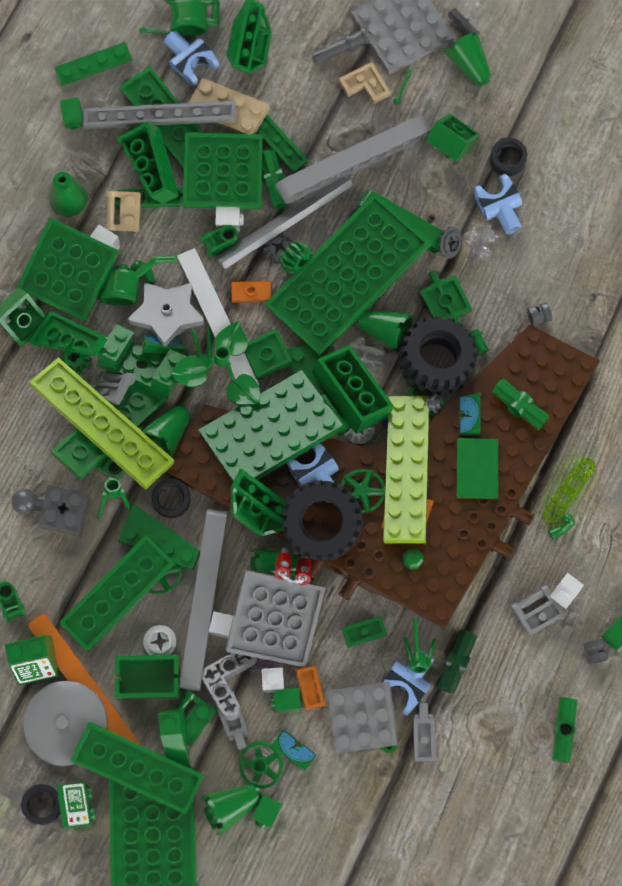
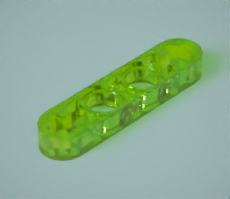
M581 459L544 509L542 518L545 523L549 525L556 524L596 469L595 462L592 459ZM581 464H589V469L591 471L586 470L583 476L579 475V473L583 469V466ZM572 478L578 479L580 487L572 488L569 480ZM558 495H567L569 498L568 503L561 504L558 501ZM556 505L560 508L555 513L557 518L549 519L547 511L552 512Z

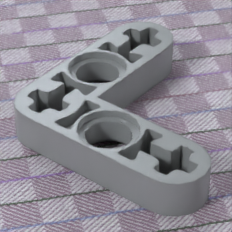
M231 653L203 669V683L222 716L227 720L237 719L241 710L226 680L252 667L257 661L256 657H251L248 660L244 658V655ZM236 658L239 659V661L241 662V665H238V661H237ZM228 662L235 664L234 669L231 671L224 669V665ZM218 668L221 669V673L223 675H220V672H218ZM209 673L214 675L215 678L213 680L208 678ZM220 688L227 691L224 697H217L215 692ZM227 701L229 702L231 708H234L233 713L227 710V706L225 704Z

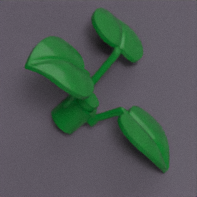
M239 322L228 325L218 333L214 341V357L210 359L206 367H204V362L199 357L187 356L182 358L170 371L171 376L178 383L187 387H198L206 382L207 374L205 371L209 370L213 363L219 367L226 366L233 381L226 388L227 397L232 403L237 405H255L260 399L259 386L253 377L241 374L235 379L232 372L230 355L239 356L246 351L248 346L247 337Z

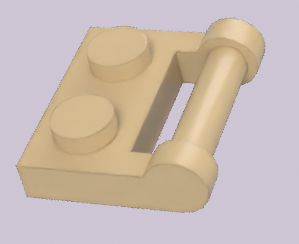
M105 191V197H107V216L104 228L115 231L139 232L141 192ZM115 197H121L120 225L114 224Z

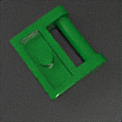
M186 689L183 694L185 696L175 709L183 708L185 710L190 701L196 704L185 719L188 743L193 746L217 713V710Z

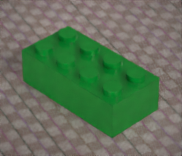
M350 345L317 359L312 373L355 434L388 419V414L394 408L393 404Z

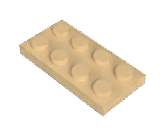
M204 78L201 79L188 102L236 101V121L214 122L213 124L238 134H256L270 109L268 103Z

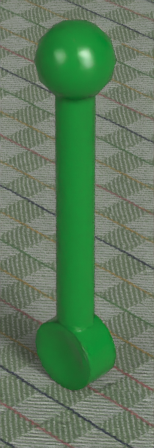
M140 27L139 32L141 34L171 33V31L168 30L146 29L145 27Z
M410 69L406 73L397 97L393 99L395 105L400 103V97L412 73Z

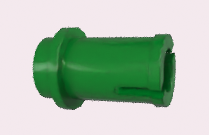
M475 329L471 331L470 338L475 339V347L477 348L478 355L489 351L482 337L483 332Z

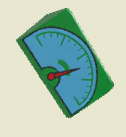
M142 334V352L167 355L170 349L180 354L184 351V345L180 337H174L167 346H163L156 335Z
M480 393L459 397V435L480 436Z
M285 730L272 743L281 752V755L303 772H305L317 756Z

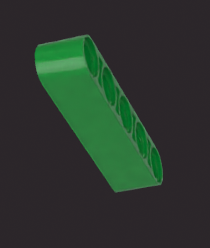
M367 189L357 203L356 208L359 209L375 192ZM375 193L431 243V246L427 249L428 251L438 253L440 247L437 244L440 242L439 236H442L441 229Z

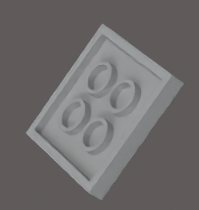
M390 682L327 690L336 753L399 745Z

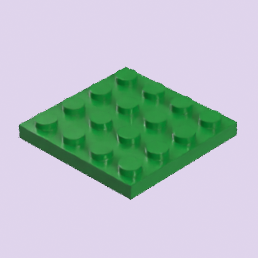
M185 132L183 208L216 209V207H240V209L261 210L263 135Z
M49 218L16 289L19 287L29 295L86 322L120 251L57 220Z

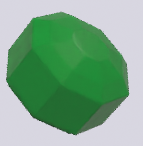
M416 548L408 549L403 555L404 566L409 570L419 569L423 564L422 553Z

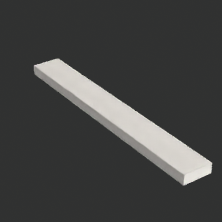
M194 248L177 255V258L188 282L192 284L195 297L216 338L218 333L231 323ZM245 353L239 356L230 355L231 368L235 379L241 374H247L253 377L259 386V382Z

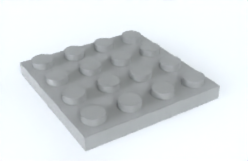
M373 0L351 12V16L359 29L363 28L369 39V45L389 75L454 41V36L430 0Z
M244 569L225 651L306 668L325 587L311 583L307 585L295 583V585L289 584V581L279 580L274 575Z

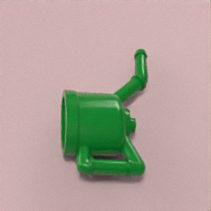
M164 0L171 6V32L177 31L179 35L199 36L208 32V26L217 27L219 25V0ZM208 5H212L211 19H207Z
M154 256L149 258L150 260L136 271H132L125 264L112 268L99 294V301L116 306L136 304L140 277L157 264L177 262V256Z

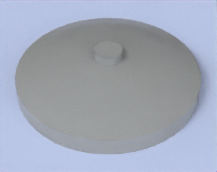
M72 681L55 682L37 692L28 704L24 716L25 737L32 751L42 760L60 766L76 765V763L70 760L88 723L91 722L107 730V712L100 697L89 687Z

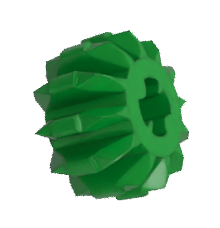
M295 241L290 243L289 247L285 248V251L281 253L282 257L279 262L284 271L294 275L313 255L307 245Z
M65 351L59 352L62 356L59 358L77 374L79 371L81 374H85L84 368L90 369L88 362L92 361L91 356Z

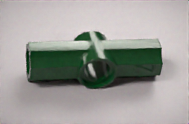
M460 631L453 650L451 649L446 660L445 670L437 688L447 693H455L462 674L464 675L470 661L469 656L477 639L476 635L468 631Z

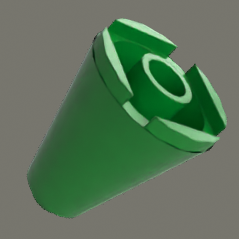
M477 31L474 34L469 33L454 42V48L451 50L449 47L446 48L444 51L446 56L475 86L480 85V87H483L490 82L489 78L492 75Z
M66 172L57 173L53 177L49 193L51 208L56 214L64 215L65 217H72L81 213L88 199L85 188Z
M367 310L356 321V324H358L360 330L399 353L404 336H406L410 327L413 326V318H410L412 315L406 313Z
M175 406L141 431L172 457L189 423V411L183 406Z
M253 548L251 552H254L255 556L250 558L251 571L275 576L276 558L281 552ZM289 554L292 557L289 578L295 579L296 563L301 558V555Z
M250 784L206 794L201 797V803H206V807L203 810L212 829H218L217 835H221L257 807L262 794L257 786L254 787Z

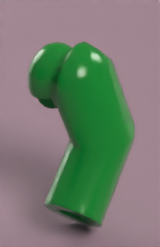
M141 260L135 261L131 265V270L136 271L145 263ZM151 268L144 274L146 283L153 285L156 281Z
M571 514L562 517L564 524L548 530L551 539L566 534L575 525V519L573 520Z

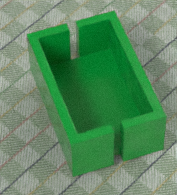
M179 655L115 656V675L121 677V680L115 679L116 700H180V681L176 678L180 677Z

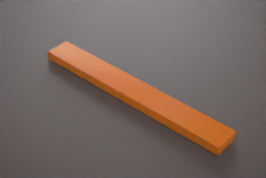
M42 613L27 624L35 637L43 635L52 636L57 667L68 681L81 683L89 687L100 697L107 712V730L141 746L45 613Z

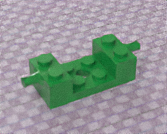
M116 324L113 331L108 336H104L107 342L98 353L97 366L113 374L124 375L125 373H133L135 375L134 384L169 399L178 384L171 376L170 371L186 356L171 349L166 356L142 352V345L134 342V332ZM143 363L147 367L140 369L136 365Z

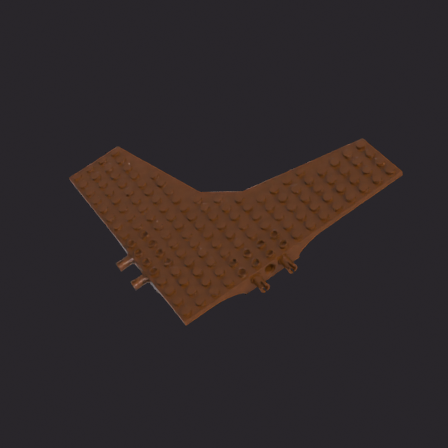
M532 325L526 327L429 422L427 499L434 502L426 523V543H384V528H382L385 514L384 498L382 504L377 509L369 513H362L363 526L361 527L360 537L347 553L331 560L311 559L310 580L314 581L319 570L324 566L347 579L338 593L342 598L345 596V599L349 601L357 586L370 593L383 596L409 609L445 630L491 552L495 551L509 560L511 559L516 548L501 541L500 536L511 518L514 517L528 526L534 519L535 514L519 507L520 502L600 361ZM504 378L519 392H526L531 396L534 404L550 416L541 429L536 430L522 417L514 416L508 410L507 405L492 393L493 388L500 380ZM480 393V436L459 435V397ZM204 404L179 442L172 456L174 464L164 473L182 481L187 486L231 510V485L233 481L199 433L200 428L230 411ZM328 438L320 443L329 452L338 466L339 471L330 476L334 483L340 485L343 478L350 472L365 469L376 473L383 480L386 488L387 441L364 447ZM457 438L498 439V499L456 498ZM311 448L294 458V460L303 465L310 464L316 458L315 452ZM287 463L258 480L285 502L294 494L293 492L297 488H300L294 480ZM356 474L350 478L361 483L366 474ZM372 476L369 486L381 489L378 480ZM345 483L344 488L351 493L354 492V489L348 483ZM370 495V508L379 502L381 495ZM357 499L361 510H364L361 500ZM317 501L311 504L304 513V528L314 539L328 540L334 537L341 528V513L331 502ZM284 530L273 533L290 544L288 539L285 538ZM416 548L423 555V564L419 569L409 570L404 566L403 555L408 549Z

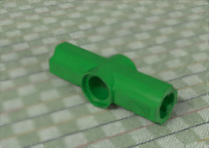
M265 150L262 152L264 184L266 190L269 191L273 208L283 209L290 205V203L284 202L275 186L280 180L284 179L282 169L279 168L275 150Z
M504 378L492 390V393L507 405L508 410L514 416L522 417L536 430L541 429L548 421L550 416L534 404L530 395L524 391L519 392Z
M559 697L556 725L554 727L555 736L552 761L570 763L573 735L576 731V699ZM561 725L568 726L570 731L568 735L561 734Z

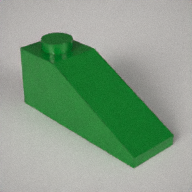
M178 708L161 711L158 714V721L166 758L191 768L184 709Z

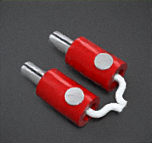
M285 547L282 548L281 553L276 558V578L287 580L292 585H295V583L299 585L309 584L311 579V560L301 555V558L297 560L295 580L292 582L289 578L292 557L288 554V548L286 550Z

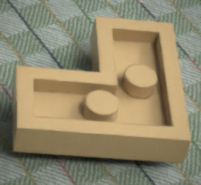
M373 62L339 78V83L347 97L365 89L371 101L375 104L391 94Z

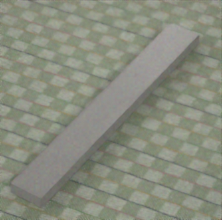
M236 101L83 109L84 129L137 127L148 121L155 126L236 121Z
M344 177L322 187L215 257L217 263L224 269L228 268L352 187L351 180Z

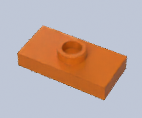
M271 281L232 282V303L267 302L271 298Z
M316 665L295 670L305 711L325 707L326 704Z

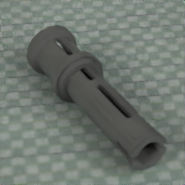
M361 28L355 34L345 35L344 40L313 52L312 57L315 63L319 64L347 50L354 51L356 47L363 44L368 45L369 39L365 30Z

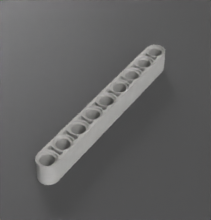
M418 115L280 180L275 187L284 202L291 203L426 139L432 128L423 115Z
M207 509L180 677V688L201 691L202 673L205 668L210 635L209 628L213 616L227 526V511Z

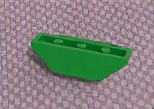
M245 0L232 24L226 53L231 66L246 74L266 66L272 35L264 5L254 0Z
M239 469L231 485V516L259 536L284 530L282 527V512L287 503L246 471Z

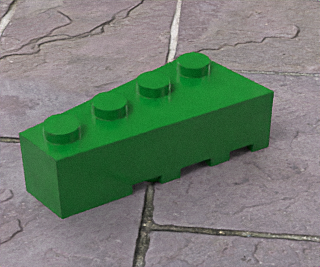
M148 121L117 137L118 142L123 146L126 156L130 158L133 168L138 172L140 180L151 198L164 204L179 196L160 128Z

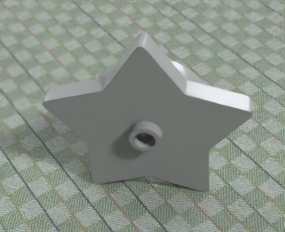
M145 283L144 303L128 318L130 325L148 329L157 336L163 346H167L175 336L183 333L186 329L203 325L204 319L191 305V283L171 289H164Z

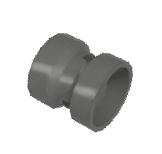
M547 302L540 304L539 307L532 306L527 308V315L532 326L539 325L543 321L545 323L552 321L551 309Z
M603 639L583 644L584 650L589 655L587 657L588 664L608 660V655L604 652L603 648L605 646Z

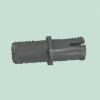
M456 8L448 12L447 16L458 26L457 29L459 31L462 30L466 35L469 33L474 34L477 31L480 35V32L469 22L470 20L465 18Z

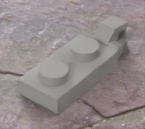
M226 693L219 695L217 697H224ZM227 701L225 703L227 706V710L233 713L234 708H231L229 702ZM218 709L227 738L229 737L230 742H236L239 751L246 748L243 737L248 736L241 711L237 719L227 720Z
M419 703V714H414V762L436 761L435 719H433V714H428V703Z

